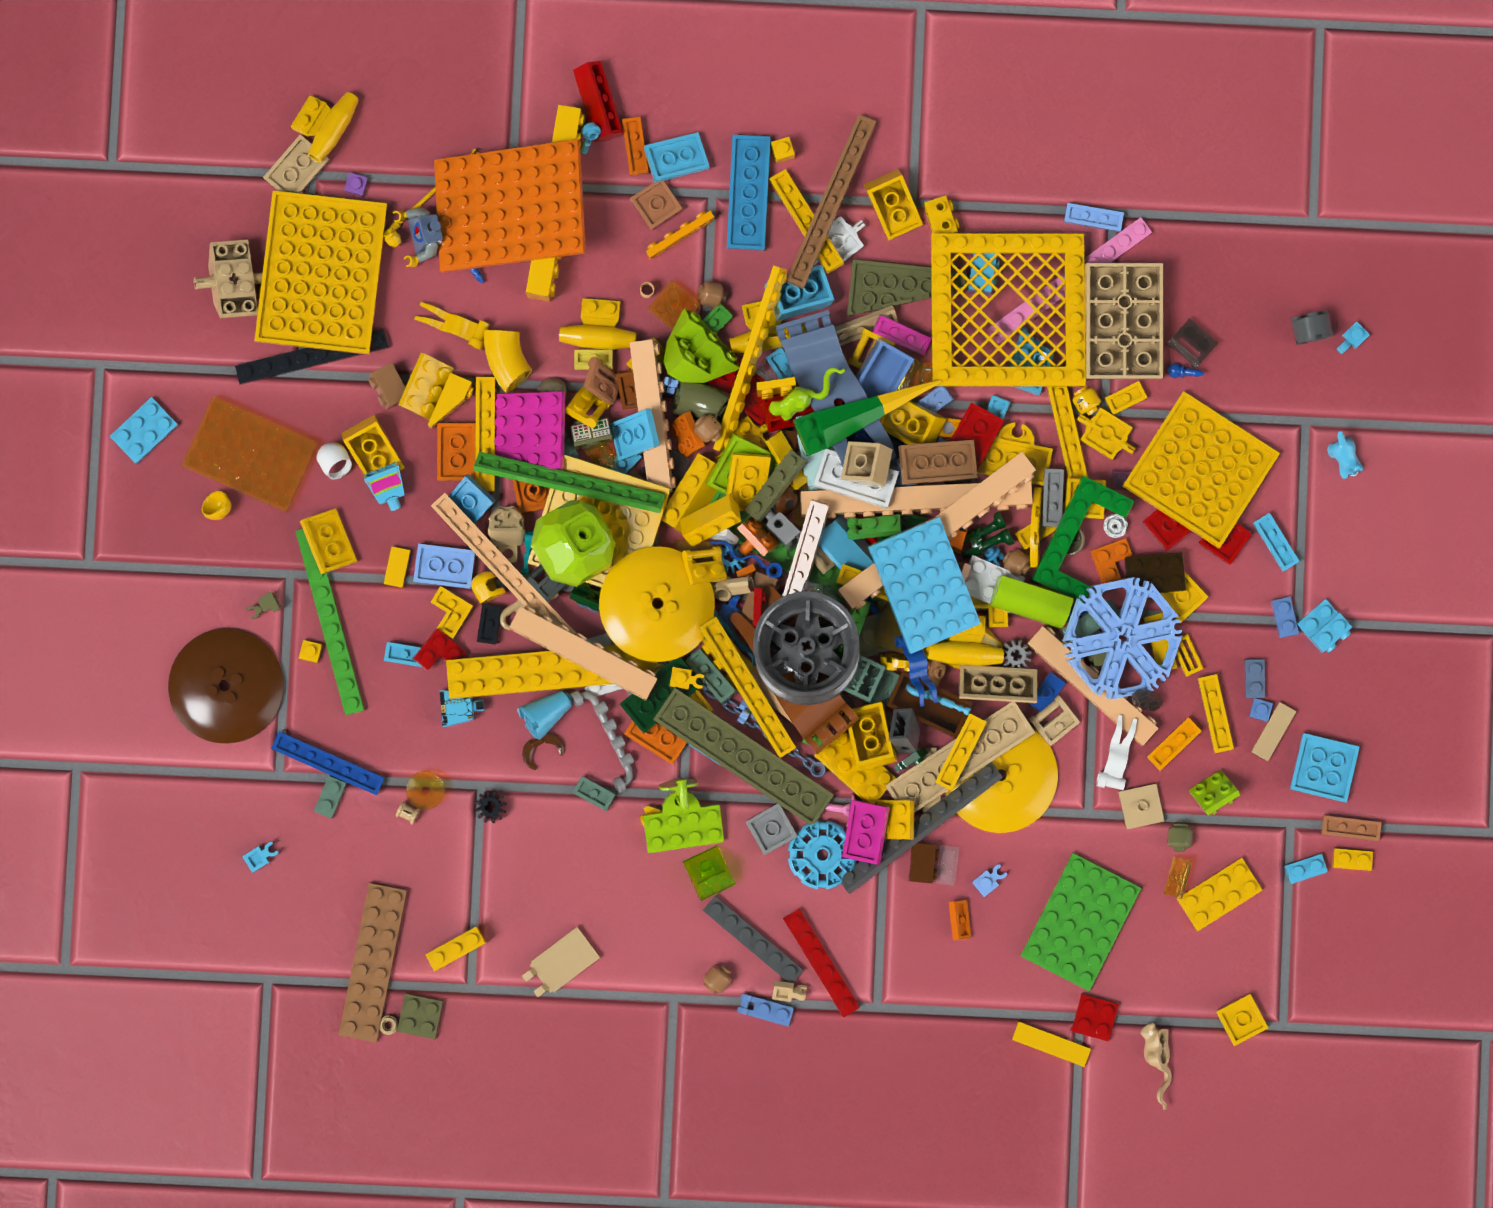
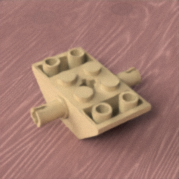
M248 240L211 242L208 262L210 277H194L193 282L194 284L196 283L194 285L195 290L211 288L213 304L220 319L257 316L258 308L254 285L261 284L263 272L253 273Z

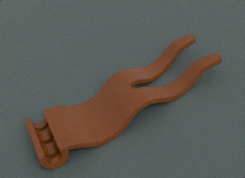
M766 585L763 588L769 605L781 598L772 585ZM734 612L730 620L754 653L753 639L755 628L740 613ZM793 616L782 624L795 627L797 620ZM792 634L785 636V641L788 643H792L796 639ZM809 646L807 648L803 647V651L810 650ZM770 648V657L772 658L775 653ZM805 663L800 669L807 673L812 667L810 664ZM794 671L782 675L787 680L796 683ZM819 672L816 684L828 679L827 675ZM840 694L827 702L816 705H798L785 701L775 695L800 735L816 754H819L859 720V717L845 703ZM843 712L850 719L848 723L841 716ZM829 724L837 731L834 735L826 727ZM816 735L823 743L821 746L813 739Z

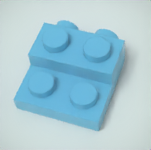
M1326 599L1297 623L1300 630L1321 653L1325 651L1331 652L1337 646L1335 642L1340 638L1342 640L1347 638L1351 634L1349 630L1352 628L1348 621Z

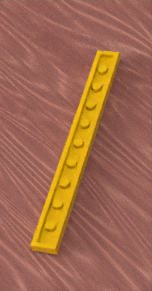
M773 265L721 423L722 429L720 433L722 435L715 441L713 447L715 450L723 452L738 427V418L744 409V400L750 391L752 376L755 375L757 370L756 363L762 354V345L768 336V327L770 321L774 318L776 303H778L781 297V287L787 279V269Z

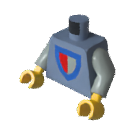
M422 207L409 209L406 212L404 210L394 211L393 214H399V219L394 220L395 222H402L408 218L417 255H407L404 257V260H410V264L406 265V267L414 268L418 265V261L423 262L434 257L438 246L443 241L441 225L437 215H431L428 210Z

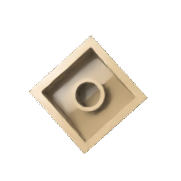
M848 441L841 479L868 486L885 487L892 449L880 443Z

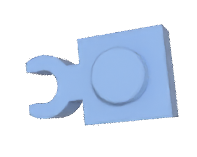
M1000 864L993 868L991 874L986 870L972 881L983 897L999 886L996 882L997 879H1003L1007 876L1006 872L1002 875L997 874V869L1001 867Z

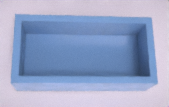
M878 338L857 373L856 378L868 398L894 392L899 387L914 358Z

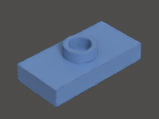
M937 387L916 403L937 412L954 398L946 387Z

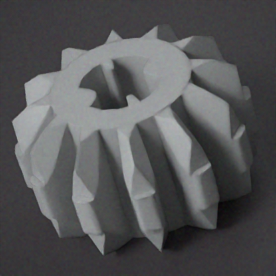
M1014 639L1011 640L1012 647L1005 643L1004 647L1007 651L1004 650V654H1006L1004 660H1007V662L1004 663L1003 667H1007L1010 664V668H1014V666L1021 668V664L1026 669L1028 665L1024 661H1032L1031 658L1026 657V655L1032 654V651L1025 652L1029 645L1025 644L1021 647L1022 640H1019L1016 646ZM1018 651V655L1021 656L1020 659H1016L1017 661H1014V657L1011 656V653Z

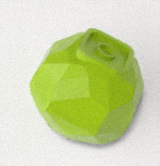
M570 500L536 520L531 548L550 580L577 587L611 566L616 541L605 519L595 506L582 501Z

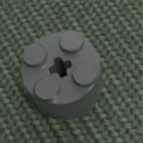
M1328 310L1311 312L1306 316L1291 318L1296 345L1312 341L1316 342L1334 336Z

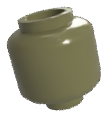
M1173 824V827L1168 829L1167 844L1169 847L1174 848V852H1185V849L1192 847L1193 831L1188 828L1189 825Z

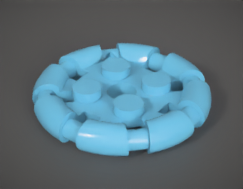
M817 820L816 823L811 825L805 824L797 833V837L790 841L788 851H790L788 863L792 873L802 880L801 883L813 889H832L841 885L844 874L847 871L852 872L857 860L848 858L841 859V851L844 849L846 832L843 830L844 827L828 820L826 822H819ZM819 830H826V836H819ZM808 834L812 839L806 844L802 839ZM837 835L842 839L839 844L834 840ZM820 849H825L828 852L826 860L821 861L817 858V852ZM797 851H803V859L797 858ZM805 866L811 870L808 875L802 870ZM839 866L842 871L836 875L834 870ZM819 874H826V880H819Z

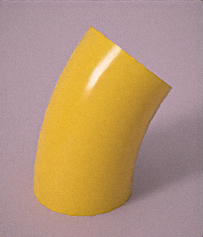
M484 330V347L488 364L500 387L505 393H509L522 384L532 373V368L527 363L521 349L520 332Z

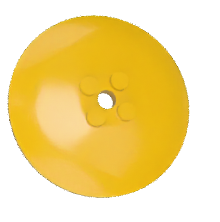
M646 547L624 556L607 574L599 597L601 621L610 639L622 651L643 661L665 662L686 655L696 648L705 637L699 626L714 617L715 598L711 583L690 585L682 552L668 547ZM653 599H661L663 601L662 608H654L652 606Z
M1033 728L1035 731L1033 735L992 761L997 770L1001 769L1006 772V778L1003 781L996 782L957 812L964 821L984 831L1007 833L1029 826L1044 814L1056 792L1058 769L1051 747L1038 731ZM972 774L971 776L957 784L953 790H955L957 787H959L961 784H963L965 781L971 778L974 774ZM948 790L947 792H945L946 796L950 794L952 791Z

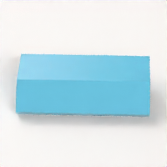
M840 515L823 530L819 547L840 570L842 565L845 564L864 571L874 563L868 549L870 545L864 539H849L847 537V531L849 530L847 520Z

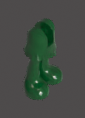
M999 511L994 514L993 521L983 528H980L978 525L975 530L973 528L970 532L966 533L963 545L971 542L973 548H969L961 553L963 559L970 558L972 555H980V553H984L985 549L999 543L1015 544L1008 529L986 540H982L984 536L1006 527Z

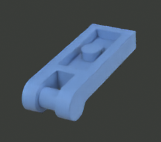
M742 993L740 998L742 1002L738 1006V1013L789 1027L794 1010L793 1007ZM749 1002L755 1003L753 1010L748 1009Z

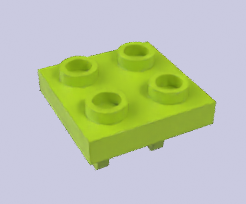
M1222 770L1189 789L1191 796L1207 815L1212 813L1215 815L1217 813L1216 810L1227 803L1231 805L1233 803L1232 800L1240 796L1238 789Z

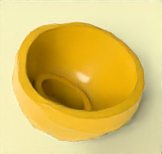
M215 491L209 494L202 504V513L211 520H221L227 516L231 510V501L227 494L222 491Z

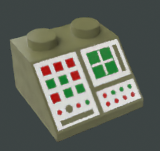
M600 416L598 424L594 428H590L580 421H576L573 426H570L576 450L613 442L608 418L604 419V416Z

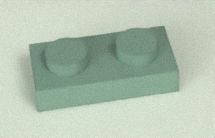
M328 776L314 812L332 819L347 783Z
M581 776L572 792L604 811H607L615 797L614 793Z

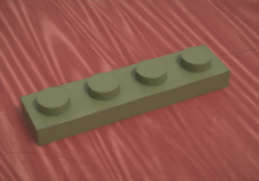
M791 449L745 508V511L761 523L807 461Z

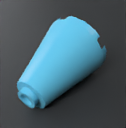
M559 691L522 705L517 710L520 718H524L525 726L536 739L540 740L572 707L571 702L573 700L567 692Z

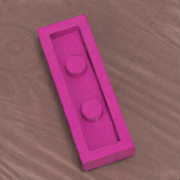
M879 315L872 330L873 333L923 356L932 339L883 315Z

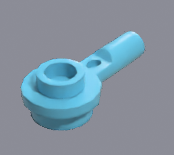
M588 123L582 128V136L584 138L580 150L582 154H587L592 140H595L601 133L599 126L595 123Z

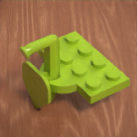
M672 779L659 784L660 790H673V792L665 798L662 804V812L643 814L648 853L724 842L720 804L700 806L698 799L687 791V788L698 785L696 779Z

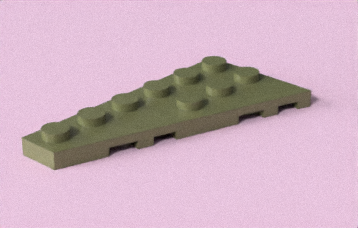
M852 260L847 317L881 310L891 305L894 307L931 299V267ZM951 270V279L958 273L956 270ZM961 275L953 281L959 289L966 282ZM951 285V294L957 293L958 291Z

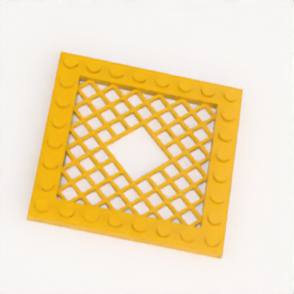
M931 233L932 381L942 380L941 383L934 387L1086 386L1084 234ZM951 254H957V255L951 260ZM963 254L976 255L969 261ZM982 254L995 255L988 261ZM1001 254L1014 255L1007 261ZM1020 254L1033 255L1026 261ZM1039 254L1052 255L1045 261ZM1058 254H1064V260ZM959 256L967 263L961 270L953 264ZM978 256L986 263L980 270L972 264ZM997 256L1005 262L999 270L991 264ZM1016 256L1024 262L1018 270L1010 264ZM1035 256L1043 262L1037 270L1029 264ZM1054 256L1062 262L1056 270L1048 264ZM988 265L996 272L990 279H987L981 273ZM1007 265L1015 272L1009 279L1000 273ZM1026 265L1034 272L1028 279L1020 273ZM1045 265L1053 272L1047 279L1039 273ZM968 266L977 272L970 280L962 273ZM1063 266L1064 278L1058 273ZM951 267L958 272L952 279ZM959 275L967 281L961 289L953 283ZM978 275L986 281L980 289L972 283ZM997 275L1005 281L999 289L991 282ZM1016 275L1024 281L1018 289L1010 282ZM1035 275L1043 281L1037 289L1029 282ZM1054 275L1062 281L1056 289L1048 282ZM969 284L977 291L971 298L963 292ZM988 284L996 291L990 298L982 292ZM1007 284L1034 310L1009 337L982 311ZM1026 284L1034 291L1028 298L1020 292ZM1045 284L1053 291L1047 298L1039 292ZM1064 284L1065 298L1058 292ZM951 285L958 291L952 298ZM959 294L967 300L961 308L953 301ZM978 294L986 300L980 308L972 301ZM1035 294L1043 300L1037 308L1029 301ZM1054 294L1062 300L1057 308L1048 301ZM969 303L977 310L971 317L963 311ZM1045 303L1053 310L1047 318L1039 311ZM1064 303L1065 317L1058 311ZM951 304L958 310L952 317ZM959 313L967 319L961 327L953 320ZM978 313L986 319L980 327L972 320ZM1035 313L1044 320L1038 327L1029 320ZM1054 313L1063 320L1057 327L1049 321ZM969 322L977 329L971 336L963 330ZM988 322L996 329L990 337L982 330ZM1026 322L1034 329L1028 337L1020 330ZM951 323L958 329L952 336ZM1045 323L1053 329L1047 337L1039 330ZM1064 323L1065 336L1058 330ZM959 332L967 338L961 346L953 339ZM978 332L987 339L981 346L972 339ZM997 332L1006 339L1000 346L991 339ZM1017 332L1025 339L1019 346L1011 340ZM1036 332L1044 338L1038 346L1030 340ZM1055 332L1063 338L1057 346L1049 340ZM969 341L977 348L971 356L963 349ZM988 341L996 348L990 356L982 349ZM1027 341L1035 348L1028 356L1020 349ZM1046 341L1054 348L1048 355L1039 349ZM1007 342L1016 348L1009 356L1001 349ZM1064 342L1065 354L1059 349ZM952 343L958 348L953 354ZM959 351L968 358L962 365L953 358ZM979 351L987 357L981 365L973 359ZM998 351L1006 357L1000 365L992 359ZM1017 351L1025 357L1019 365L1011 359ZM1036 351L1044 357L1038 365L1030 359ZM1055 351L1063 357L1057 365L1049 358ZM990 360L996 367L983 366ZM1009 360L1015 367L1002 366ZM1028 360L1034 367L1021 366ZM1047 360L1053 367L1040 366ZM969 361H971V362L974 363L977 367H964V366H965ZM1065 361L1066 367H1059Z

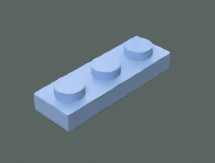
M1067 203L1064 223L1121 232L1124 213Z

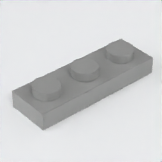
M1044 469L1042 527H1057L1062 517L1063 469Z

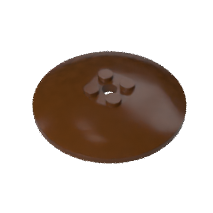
M216 629L195 637L179 652L169 674L168 692L173 711L186 729L204 740L230 744L245 741L256 736L271 723L283 699L284 679L279 661L262 640L241 630ZM223 680H227L230 683V688L227 691L220 689V683Z

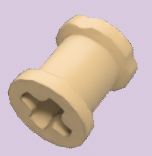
M402 801L395 816H400L410 821V824L413 825L420 809H414Z

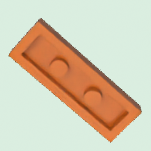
M641 116L622 119L630 176L649 174L647 158L643 149L645 144Z

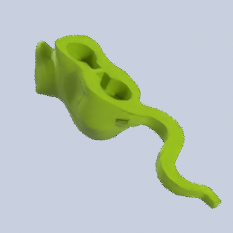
M834 367L829 368L824 374L823 390L820 393H815V391L803 387H795L783 400L771 402L769 406L770 413L774 416L781 415L785 421L790 420L797 412L808 408L812 398L817 400L825 399L830 390L831 374L834 372L843 374L846 370L844 368L842 370Z

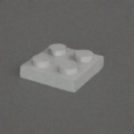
M779 804L746 821L764 855L797 837L796 832Z

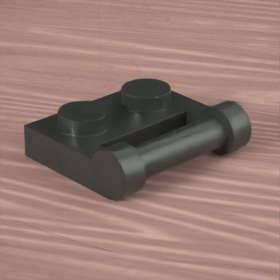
M540 564L530 574L527 573L524 578L548 602L566 584L552 581L548 575L538 584L535 579L545 571Z

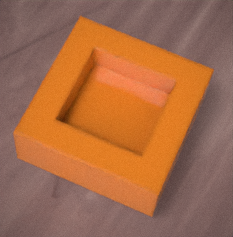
M751 564L736 571V575L738 578L754 577L753 573L756 572V569Z

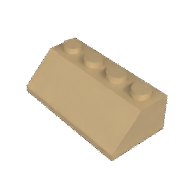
M960 665L959 699L1037 703V669Z

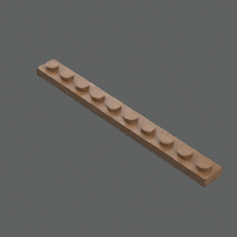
M858 115L787 276V283L802 289L805 288L876 126L875 120Z

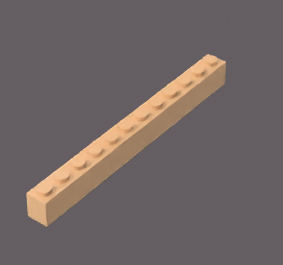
M1023 452L937 515L941 519L949 541L958 535L956 531L963 527L965 530L973 524L972 519L977 515L981 518L989 512L987 509L989 506L1000 504L1004 500L1002 497L1005 494L1009 493L1011 495L1019 489L1017 485L1024 481L1026 484L1034 478L1033 473L1036 469ZM873 563L837 591L850 610L854 608L856 610L860 609L866 604L864 600L870 596L873 599L881 593L880 588L883 585L875 564Z
M1024 481L1017 485L1019 487L1017 491L1011 495L1009 493L1005 494L1002 497L1004 500L997 506L993 504L987 508L988 511H990V508H997V511L1009 510V507H1016V510L1028 509V506L1033 504L1031 481L1026 484ZM980 483L894 487L887 509L828 490L801 491V517H806L812 499L831 505L827 519H835L836 515H844V518H854L856 514H863V517H874L876 513L888 516L898 512H902V515H913V512L921 511V514H932V511L943 512Z

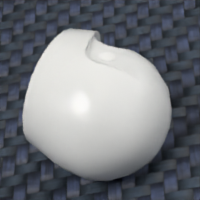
M336 442L326 443L318 450L317 461L325 475L330 479L342 478L350 471L352 463L348 452L341 444ZM341 460H346L343 469L336 473H329L334 464Z

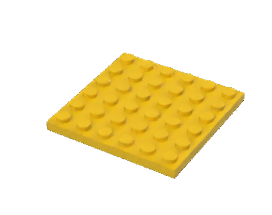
M1183 391L1124 482L1123 487L1212 545L1220 548L1280 453Z
M564 454V469L557 470L665 494L661 512L656 513L550 488L542 516L570 500H577L595 506L605 519L616 541L611 566L586 581V583L602 587L607 574L620 559L638 549L654 546L671 488ZM531 550L528 564L538 567L541 563L533 550Z

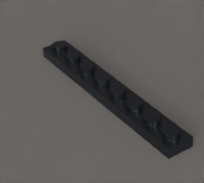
M384 329L373 331L370 353L388 349ZM304 348L236 365L235 368L239 384L243 385L364 354Z

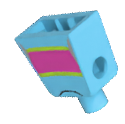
M398 462L363 475L366 484L379 504L387 502L391 511L401 507L398 498L404 496L405 493Z

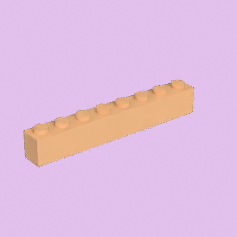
M654 339L630 342L638 412L644 409H651L660 444L656 448L643 452L647 481L671 488V493L676 488V478L672 477L671 469H674V461L669 455L672 445L671 439H667L669 422L668 419L665 420L664 412H667L666 401L662 399V393L665 392L659 375L662 373L661 362H658L657 355L660 354L659 344L655 343Z
M527 606L525 609L519 608L509 627L510 630L647 701L657 682V678L654 677L655 673L647 669L645 671L638 669V664L630 660L627 662L621 660L619 654L613 651L610 653L604 651L602 645L596 642L593 644L587 642V638L579 633L576 636L573 635L566 626L560 624L558 627L552 624V619L544 615L542 618L535 615L536 611Z
M1042 626L1027 643L1028 647L1115 724H1117L1118 715H1122V730L1127 734L1133 719H1137L1133 739L1140 746H1143L1158 730V727L1155 726L1157 722L1150 716L1146 718L1141 713L1143 710L1137 704L1133 703L1131 705L1127 701L1128 697L1108 699L1105 698L1106 690H1103L1101 696L1093 693L1067 662V660L1073 658L1065 656L1066 653L1071 652L1069 650L1070 646L1063 647V644L1066 642L1063 639L1059 641L1054 637L1056 633L1047 626L1045 629ZM1082 657L1080 660L1081 666L1091 678H1098L1099 675L1097 674L1099 671L1092 665L1088 667L1083 662L1085 659Z

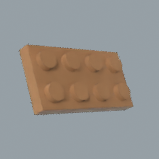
M974 440L898 446L902 485L978 478Z

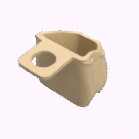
M499 506L489 517L488 535L491 543L494 546H498V550L501 553L507 549L513 551V556L507 559L510 563L517 562L518 546L525 543L524 516L515 506Z

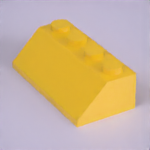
M700 453L697 454L667 503L661 522L682 534L680 519L711 503L718 490L708 486L706 482L716 466L715 462Z

